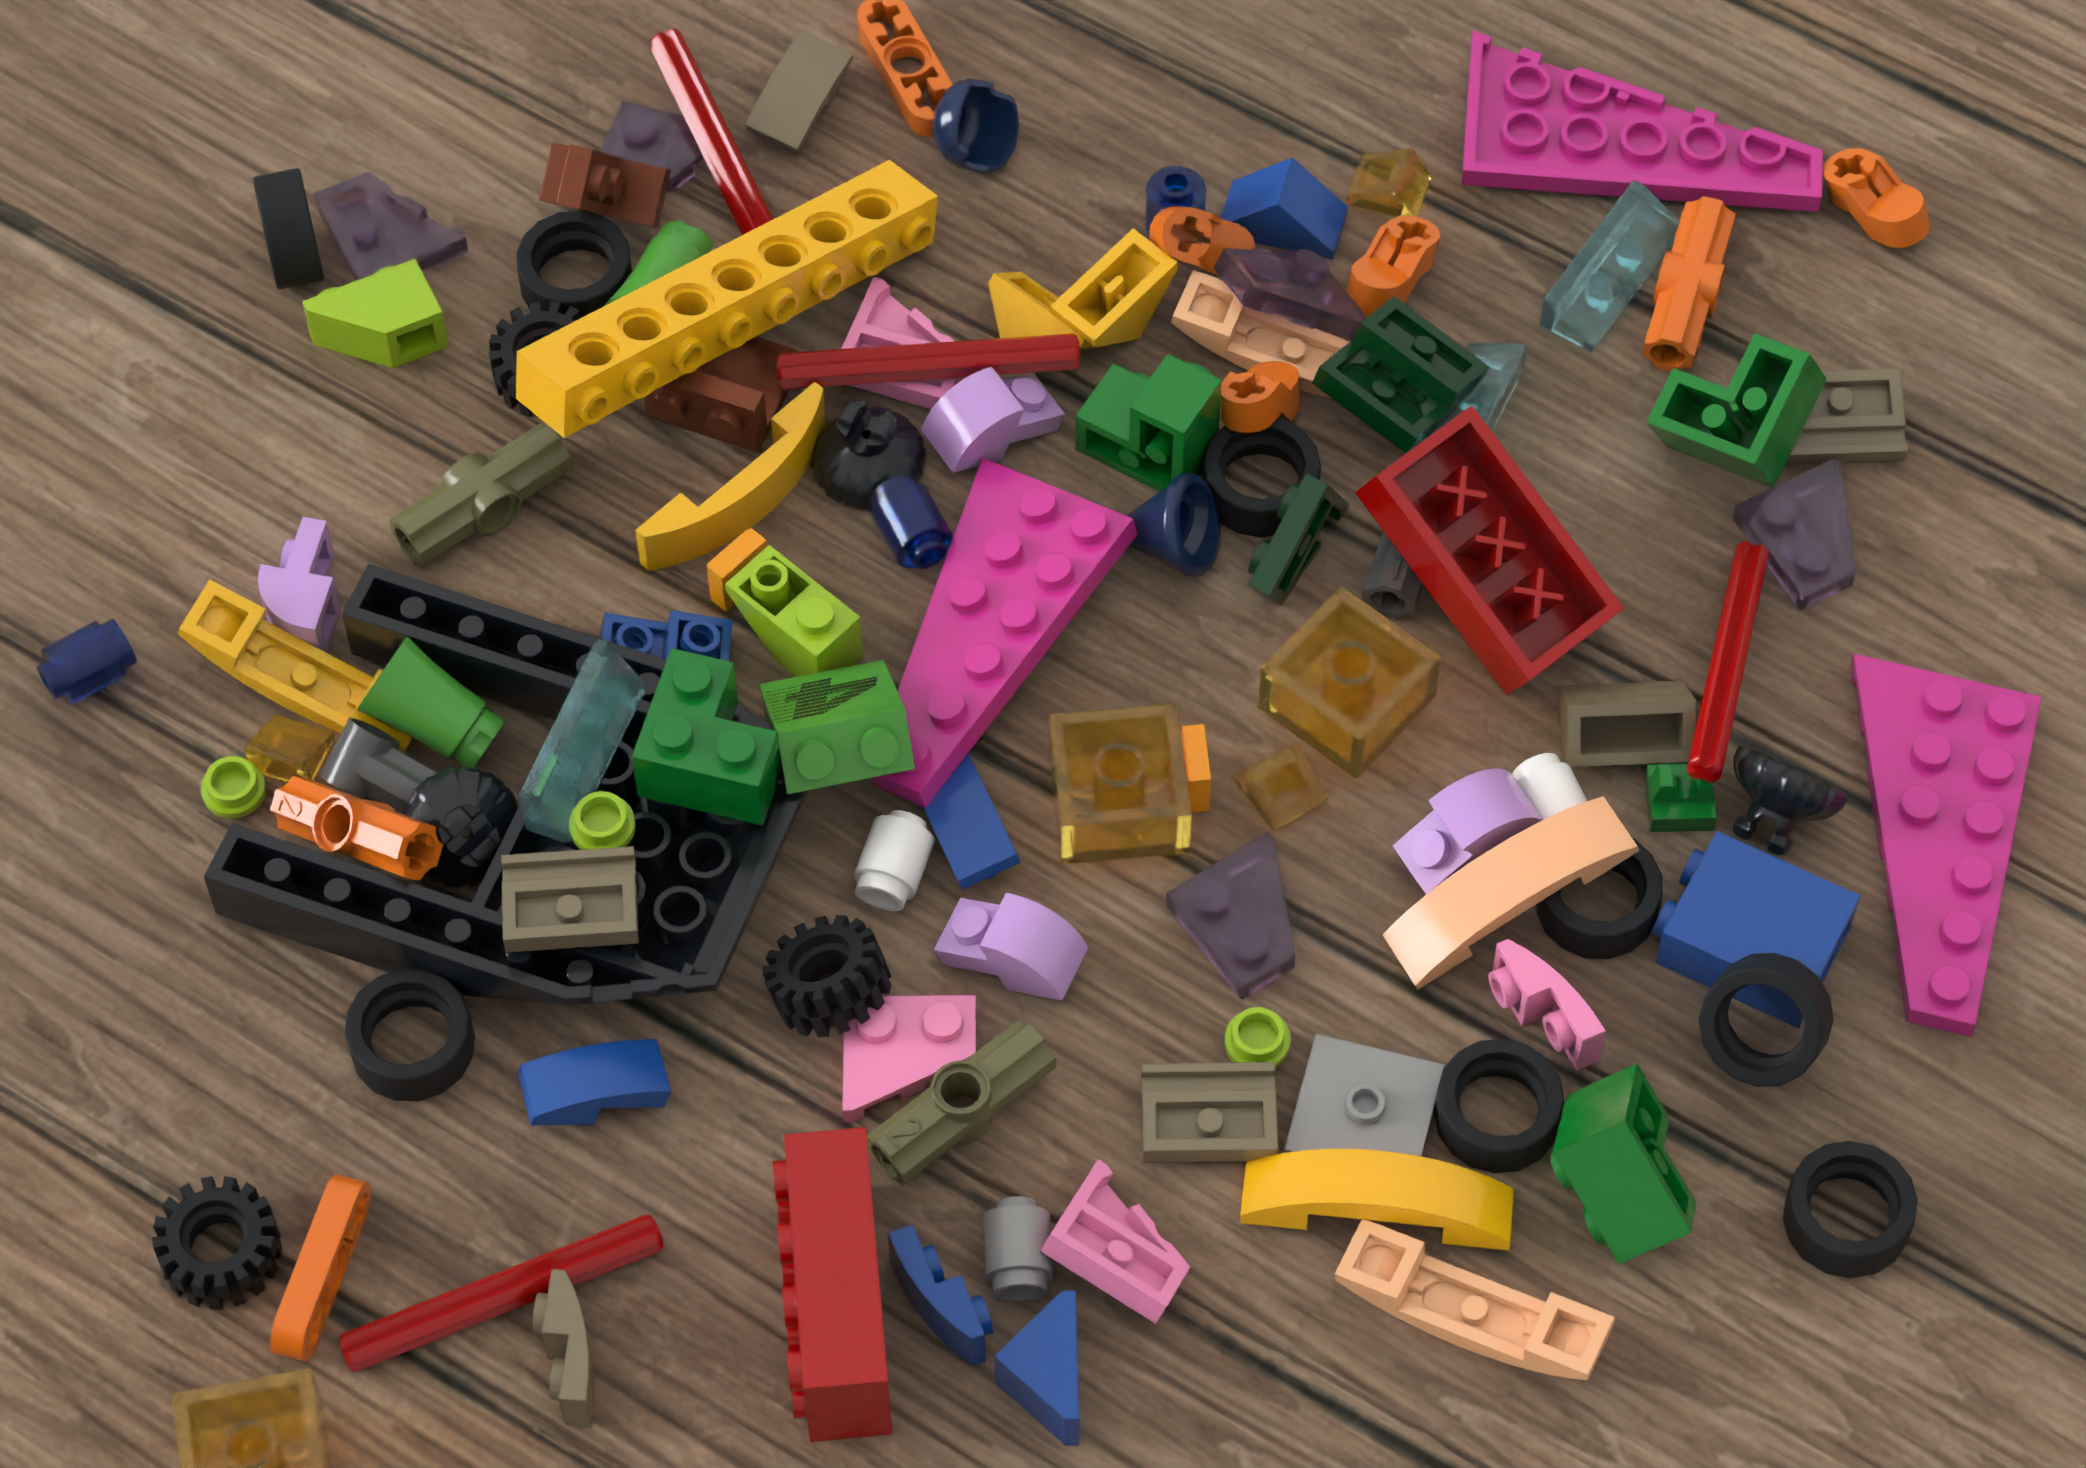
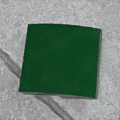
M1393 296L1360 323L1352 341L1319 366L1312 384L1404 453H1407L1428 438L1456 410L1485 377L1490 366Z

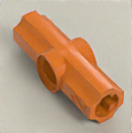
M1702 196L1696 201H1686L1675 233L1672 251H1666L1653 298V303L1656 305L1642 356L1648 358L1655 368L1669 372L1673 368L1678 370L1692 368L1694 360L1697 358L1707 316H1713L1726 266L1723 264L1736 216V213L1730 211L1722 200Z
M292 776L287 784L276 789L270 811L276 816L278 829L312 841L325 852L348 855L412 880H421L428 870L438 865L443 844L437 838L436 826L398 813L386 803L361 799L311 779Z

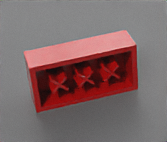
M1472 405L1355 492L1506 695L1529 682L1624 609Z
M866 1127L784 1134L786 1160L773 1161V1176L779 1221L777 1229L783 1275L782 1295L785 1328L787 1329V1362L794 1419L807 1418L810 1442L892 1435Z

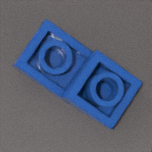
M674 610L670 611L667 623L604 613L599 638L666 660L671 648L729 661L733 620Z
M967 754L928 806L923 808L962 890L982 880L992 878L999 872L1021 863L969 754Z
M657 1039L615 1041L565 1050L521 1064L518 1070V1077L531 1126L594 1125L601 1108L664 1107L671 1093Z
M914 1225L889 1232L888 1244L891 1265L909 1301L923 1321L942 1342L972 1366L986 1362L985 1336L993 1334V1326L981 1294L970 1298L962 1275L945 1280L942 1266L933 1244L922 1247Z

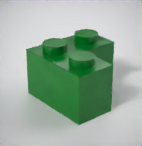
M1754 333L1728 388L1673 368L1646 423L1666 447L1774 488L1827 378L1809 353Z
M1169 354L1165 356L1151 377L1141 372L1132 373L1113 363L1076 415V451L1159 492L1167 487L1179 474L1189 472L1200 477L1203 472V462L1208 443L1219 431L1222 380L1213 376L1209 370L1197 363H1186Z
M671 648L632 755L638 797L763 826L782 771L778 732L732 721L738 705L734 662Z
M1638 1063L1566 1096L1561 1120L1558 1124L1553 1153H1551V1164L1557 1179L1566 1190L1574 1189L1585 1207L1584 1219L1591 1236L1599 1245L1607 1244L1618 1264L1690 1234L1697 1203L1664 1148L1670 1118Z

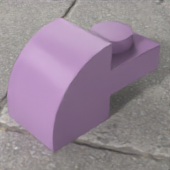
M989 367L966 377L948 390L930 410L921 431L950 470L955 473L978 467L982 457L993 462L1001 461L1009 443L1058 431L1065 413L1034 372L1001 379L993 367Z
M302 517L295 540L287 539L284 544L280 567L260 564L258 587L269 623L327 653L341 613L334 579L328 576L335 552L327 521Z
M1498 768L1486 769L1461 778L1428 800L1434 810L1392 846L1424 893L1427 894L1474 859L1508 838L1542 821L1543 818L1509 771Z
M1006 893L1000 905L960 898L933 951L942 965L998 975L1008 991L1062 1001L1089 947L1079 932L1052 910L1022 896Z

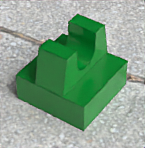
M1688 763L1647 764L1644 777L1650 832L1714 831L1717 813L1713 783H1708L1704 779H1692L1686 770Z

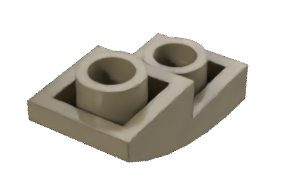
M800 30L760 94L745 123L746 129L800 155L823 108L828 109L854 58L853 54Z
M552 1269L548 1293H537L533 1310V1333L542 1334L547 1358L554 1360L550 1376V1399L559 1400L564 1424L567 1426L592 1428L594 1372L582 1310L566 1271Z

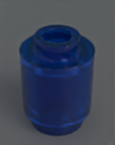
M1169 166L1158 170L1150 177L1146 186L1145 227L1148 235L1155 215L1162 209L1170 206H1179L1206 211V185L1203 178L1197 172L1183 166Z
M899 475L879 485L871 495L870 501L873 506L871 515L898 564L905 568L926 569L939 563L947 553V549L953 539V533L926 486L916 483L915 479L909 475Z
M110 619L101 625L97 621H93L41 649L45 662L36 666L51 696L56 700L64 695L73 705L125 677V669L136 664L137 659L119 625L114 619Z

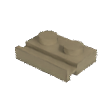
M1900 368L1822 371L1827 380L1786 464L1904 460L1908 453V443H1905L1904 428L1906 422Z
M634 846L501 855L503 872L502 919L505 952L639 943Z
M1275 1062L1142 1064L1143 1163L1250 1161L1278 1154Z

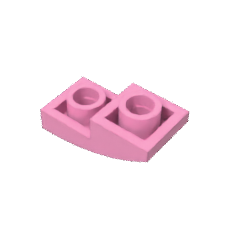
M1509 939L1497 943L1493 968L1488 974L1491 990L1499 1005L1504 1009L1511 1007L1522 1027L1542 1019L1549 1042L1557 1052L1565 1050L1576 1070L1599 1061L1606 1030L1581 995L1563 976L1528 949Z

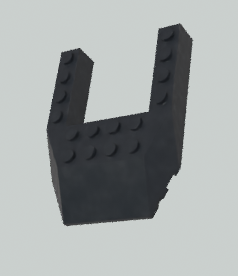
M368 564L342 613L351 654L387 665L408 636L434 663L476 695L559 721L560 724L472 903L231 823L204 875L215 913L389 973L399 969L427 970L447 978L465 996L574 1005L717 991L808 791L787 794L783 771H781L763 826L638 797L632 755L666 664V659ZM738 701L732 721L773 730L772 726L762 717L757 719ZM598 791L613 793L627 802L635 818V833L626 847L634 846L636 856L639 943L505 952L502 919L503 872L501 855L581 850L573 842L569 829L570 815L578 802L586 795Z

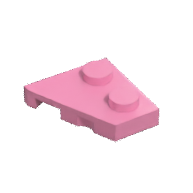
M873 277L841 349L952 342L954 340L948 335L937 332L932 325V321L917 308L911 311L905 308L890 295V285L883 279ZM964 377L849 386L932 409L937 401L948 390L962 381Z
M976 995L882 996L885 1003L879 1011L871 1007L867 1008L870 1015L869 1020L862 1025L856 1018L849 1021L848 1024L851 1030L844 1033L843 1121L855 1122L865 1117V1109L897 1094L903 1100L925 1090L941 1066L951 1061L967 1060L976 1053Z
M1098 1159L1040 1251L1156 1324L1190 1269V1266L1175 1247L1158 1234L1155 1223L1139 1204L1130 1207L1128 1210L1108 1185L1114 1175L1113 1171L1107 1164Z

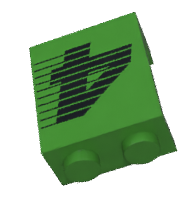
M884 660L759 684L765 720L772 726L774 731L778 732L780 760L787 794L915 769L906 710Z

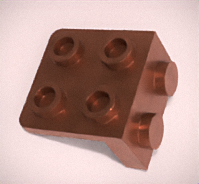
M756 336L739 348L732 349L701 365L695 371L684 374L652 391L643 398L646 417L759 453L772 427L771 417L780 411L790 389L780 388L778 384L777 356L781 353L799 351Z

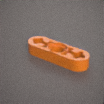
M865 0L857 12L859 40L911 130L918 135L934 138V112L928 106L922 107V92L927 89V97L933 107L936 108L945 90L953 84L903 0ZM884 20L887 25H893L894 39L889 41L888 33L880 22H874ZM904 57L916 58L924 64L919 71L911 74L900 73L892 67L895 61Z
M334 1174L328 1181L275 1316L270 1339V1349L273 1354L308 1362L315 1353L367 1217L371 1198L369 1182L339 1174Z

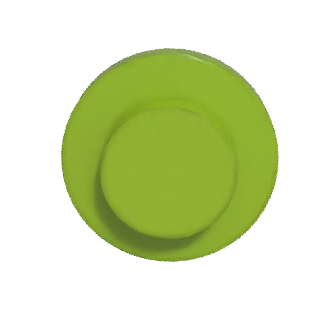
M227 756L218 759L208 768L201 782V795L205 806L213 814L222 818L236 819L251 814L261 805L266 795V783L261 770L255 764L242 757Z
M605 791L590 793L583 797L571 812L569 819L571 838L581 850L626 847L635 833L634 813L627 802L613 793Z
M1252 1007L1237 1014L1229 1022L1224 1039L1225 1050L1233 1063L1275 1062V1068L1286 1059L1291 1043L1290 1031L1285 1021L1272 1010L1263 1007Z

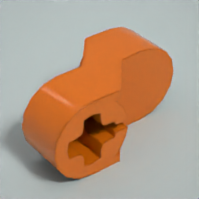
M1851 148L1837 152L1825 162L1822 172L1831 202L1836 207L1851 213L1870 239L1888 247L1905 248L1923 240L1929 233L1931 223L1922 193L1916 188L1903 183L1882 156L1865 149Z
M1170 206L1162 209L1155 215L1150 225V241L1175 261L1192 270L1214 276L1236 277L1247 271L1255 258L1256 246L1254 239L1246 228L1207 211L1192 207Z
M1410 215L1397 216L1383 224L1365 255L1351 266L1344 294V301L1348 307L1359 314L1369 316L1393 296L1405 304L1419 278L1433 267L1440 241L1439 229L1428 220Z
M1282 361L1262 362L1252 366L1244 373L1236 374L1235 372H1229L1221 383V419L1223 425L1236 432L1252 433L1269 428L1277 418L1286 419L1291 422L1301 406L1300 375L1298 369L1289 363Z

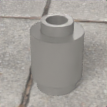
M1022 1196L1003 1198L996 1203V1208L987 1211L983 1216L985 1280L992 1285L993 1296L998 1300L1006 1302L1038 1300L1047 1294V1282L1053 1278V1259L1040 1251L1051 1233V1214L1045 1208L1037 1206L1036 1200Z

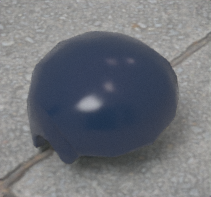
M969 78L964 81L959 80L945 90L934 111V141L943 157L957 167L991 173L1005 166L1016 148L1019 132L1017 104L1012 96L993 89L994 84L992 82Z

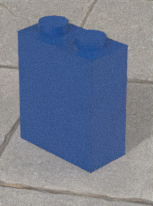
M1716 831L1705 852L1695 848L1690 855L1679 881V884L1686 887L1679 902L1668 899L1660 911L1652 931V935L1661 938L1655 963L1711 988L1730 964L1750 954L1778 953L1799 960L1818 975L1823 983L1852 927L1861 895ZM1764 984L1749 985L1740 989L1733 997L1735 1000L1796 1028H1800L1804 1020L1803 1015L1791 998L1781 990Z

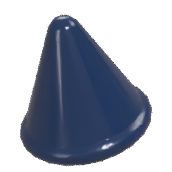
M1186 472L1177 475L1167 487L1126 515L1133 518L1138 534L1129 545L1130 547L1172 565L1188 576L1197 577L1203 575L1213 566L1219 551L1221 537L1219 511L1210 487L1197 474Z

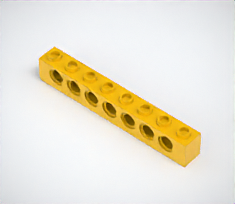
M888 160L518 350L516 399L559 435L566 438L588 425L599 422L605 416L635 400L648 396L652 391L684 374L695 371L701 365L732 349L739 348L745 342L769 329L786 323L792 317L818 303L833 298L839 292L867 277L878 274L884 268L901 259L920 252L934 242L938 196L891 160Z

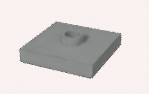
M1315 1034L1284 1153L1314 1149H1366L1422 1157L1435 1109L1437 1090L1445 1064Z

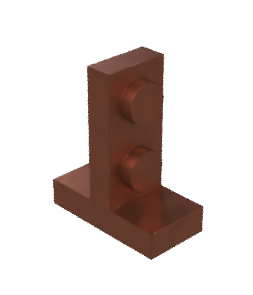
M552 142L539 201L658 228L671 170L616 157L572 144L568 146Z

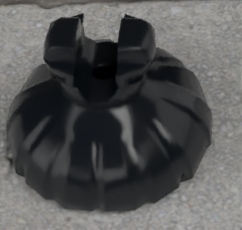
M868 401L847 402L840 414L822 428L816 439L811 467L814 469L813 475L819 487L824 489L826 495L839 503L843 502L846 506L860 510L865 508L876 509L887 506L888 503H898L918 485L923 476L927 455L924 448V440L919 430L912 425L907 417L898 412H892L885 407H867Z
M1739 746L1735 752L1733 767L1736 778L1752 802L1748 807L1747 815L1738 816L1735 820L1733 832L1736 836L1749 841L1751 835L1756 831L1757 823L1761 819L1766 817L1773 819L1776 831L1769 841L1770 844L1767 851L1777 856H1785L1790 851L1793 841L1789 835L1792 833L1796 822L1830 818L1840 812L1848 801V796L1845 792L1821 782L1819 779L1804 772H1799L1783 762L1776 761L1774 758L1751 747Z
M451 766L433 776L427 777L414 789L402 814L436 826L437 838L443 844L437 867L431 868L424 874L431 881L441 882L445 886L457 888L464 885L472 887L482 882L519 807L518 800L510 788L506 787L504 782L493 773L481 771L476 767L462 766L459 769H455ZM465 827L471 829L468 836H462L461 834Z

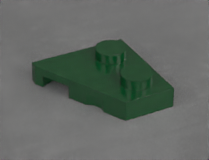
M1306 473L1300 486L1293 484L1285 493L1277 512V517L1282 521L1271 542L1264 540L1258 546L1248 568V573L1253 575L1248 586L1260 595L1282 605L1297 584L1303 571L1310 565L1321 549V542L1316 539L1328 516L1340 521L1345 514L1349 504L1329 484Z

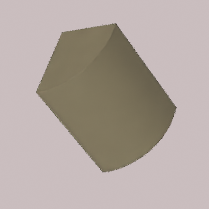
M1685 681L1558 686L1561 742L1565 761L1570 767L1688 762L1696 728V699Z

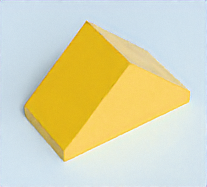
M1132 229L1050 306V312L1094 347L1140 340L1178 270V262L1135 229Z

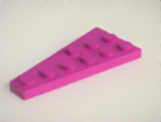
M1472 30L1461 185L1681 202L1696 201L1705 196L1722 200L1724 205L1819 212L1822 199V149L1757 127L1747 131L1717 122L1716 113L1696 107L1694 113L1667 105L1665 104L1666 96L1582 67L1568 71L1542 62L1541 53L1522 47L1518 54L1492 45L1491 36Z
M982 457L898 688L899 696L906 710L915 769L873 777L872 781L875 786L923 808L928 806L1138 535L1133 518Z
M1853 654L1850 670L1859 702L1858 720L1861 736H1864L1869 766L1867 771L1880 859L1884 860L1886 872V897L1889 913H1892L1897 942L1895 954L1906 1021L1971 1037L1978 1016L2042 697Z

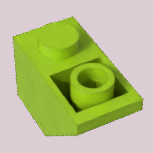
M415 258L396 266L383 267L373 275L341 287L328 288L317 296L302 301L310 337L314 345L386 367L396 368L449 347L443 312Z
M768 545L725 584L726 592L773 659L795 677L853 666L863 657L860 616L772 546Z

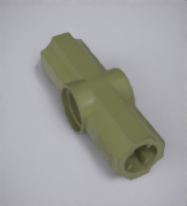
M540 423L487 458L483 454L474 453L458 460L446 472L440 488L389 520L391 532L396 537L407 557L414 564L419 563L423 566L476 531L482 535H491L503 530L518 515L522 507V501L573 469L572 457L555 430L548 425L544 426Z
M1019 1019L967 1060L951 1061L941 1066L934 1074L930 1088L867 1135L868 1149L883 1172L892 1181L895 1180L903 1186L956 1144L972 1142L982 1137L989 1129L992 1117L1056 1068V1057L1048 1047L1045 1038L1032 1024H1026ZM956 1096H967L976 1101L973 1105L966 1108L952 1107L947 1103Z

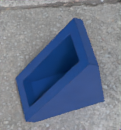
M1292 157L1232 181L1221 218L1246 228L1253 236L1255 243L1333 260L1347 216L1348 206Z
M1076 1290L1061 1291L994 1356L995 1383L1065 1446L1079 1445Z

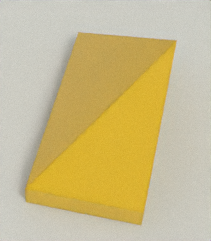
M1023 272L993 273L988 286L1000 338L1073 333L1078 337L1080 351L1099 348L1094 347L1050 312V306L1059 298Z

